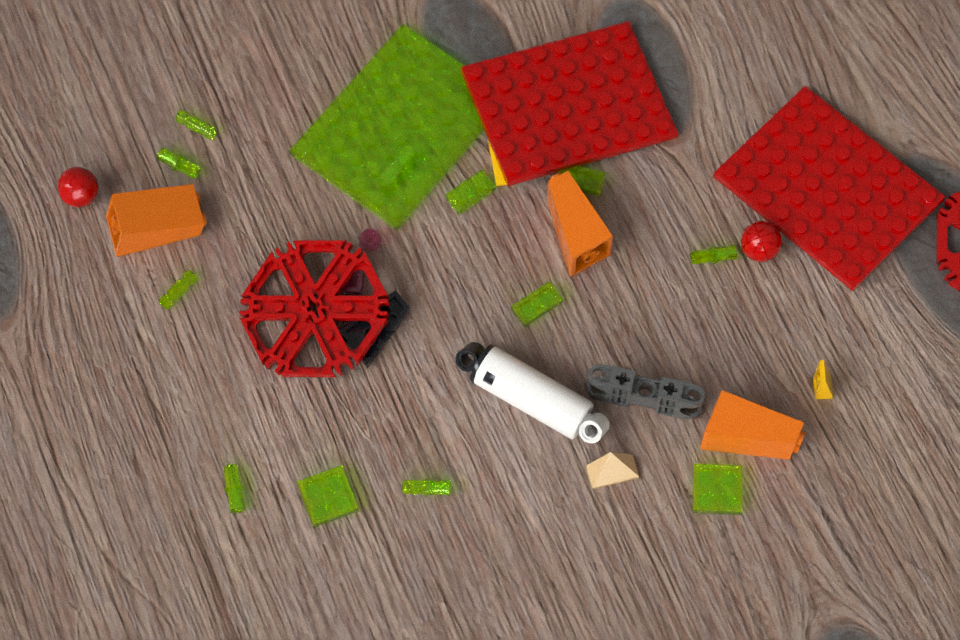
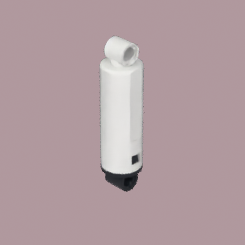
M471 342L456 354L457 366L462 371H472L470 376L472 383L569 439H574L579 434L585 442L596 443L609 430V420L605 415L601 413L591 414L594 406L592 401L492 344L485 349L480 343ZM468 353L472 355L474 360L469 358ZM591 424L594 425L598 431L592 429Z

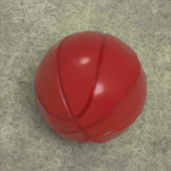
M72 167L64 171L60 176L57 185L58 194L64 203L72 207H85L95 200L98 193V181L91 171L83 167Z
M764 221L754 222L743 231L741 248L751 260L756 262L770 261L780 252L782 245L781 233L771 223Z

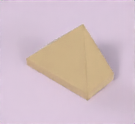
M610 452L586 465L592 489L639 478L633 454Z

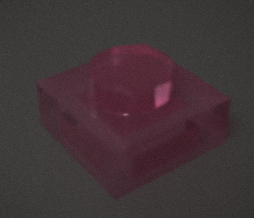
M362 270L355 271L340 295H363L365 272Z

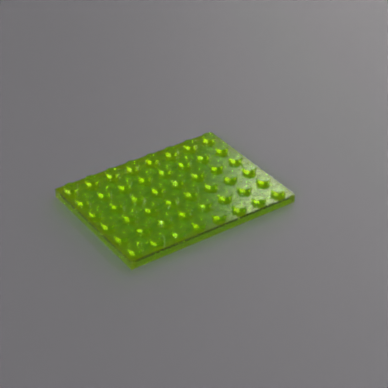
M402 24L289 150L290 155L391 227L398 230L484 130L461 74V67L464 65Z

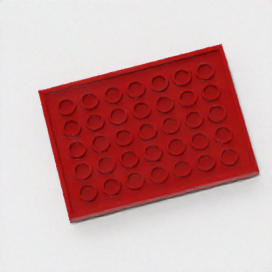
M629 21L461 67V74L507 186L678 137V131Z
M806 86L724 162L713 175L716 180L766 221L774 225L783 235L852 291L945 199L942 193Z

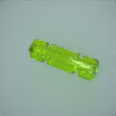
M179 110L175 115L176 122L182 125L186 124L185 127L200 135L204 134V137L212 140L217 134L215 127L210 124L206 125V122L193 115H188V112L184 110Z
M187 270L182 275L183 278H179L166 291L167 294H163L159 298L158 302L164 309H169L174 304L173 301H177L189 289L188 286H192L197 280L196 275L192 271Z

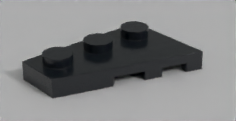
M396 290L388 295L389 299L387 300L390 302V306H382L380 308V311L388 312V322L361 360L367 369L410 311V307ZM351 321L339 331L349 347L356 349L371 329V324L367 321Z

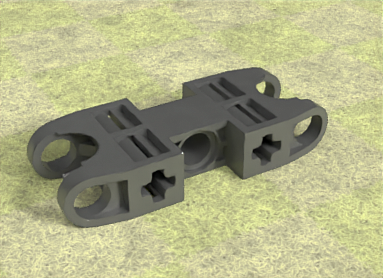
M603 364L593 366L588 372L587 393L595 400L628 408L629 403L655 409L654 413L687 420L697 418L702 411L705 393L698 385L667 377H662L661 381L635 375L636 371ZM595 371H602L606 377H592V374ZM593 385L603 391L601 393H594L590 387ZM641 389H647L651 392V394L642 395L639 391ZM696 391L700 394L701 399L698 400L694 396L688 395V393ZM684 408H698L696 413L690 414Z

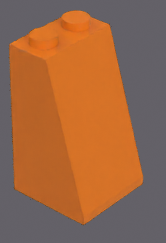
M569 171L552 176L548 181L547 203L568 273L572 277L611 255L613 235Z
M194 184L112 194L106 219L116 257L200 236L203 227L206 226V216L200 210V194L195 191Z
M722 390L705 429L700 449L790 460L792 452L798 453L806 433L801 431L804 422Z

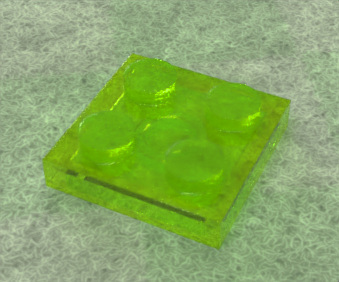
M694 463L692 513L741 515L742 466Z
M342 465L296 481L313 528L359 511Z

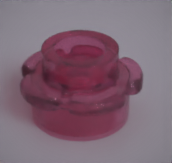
M366 229L359 235V245L364 250L374 251L381 244L382 239L376 230Z

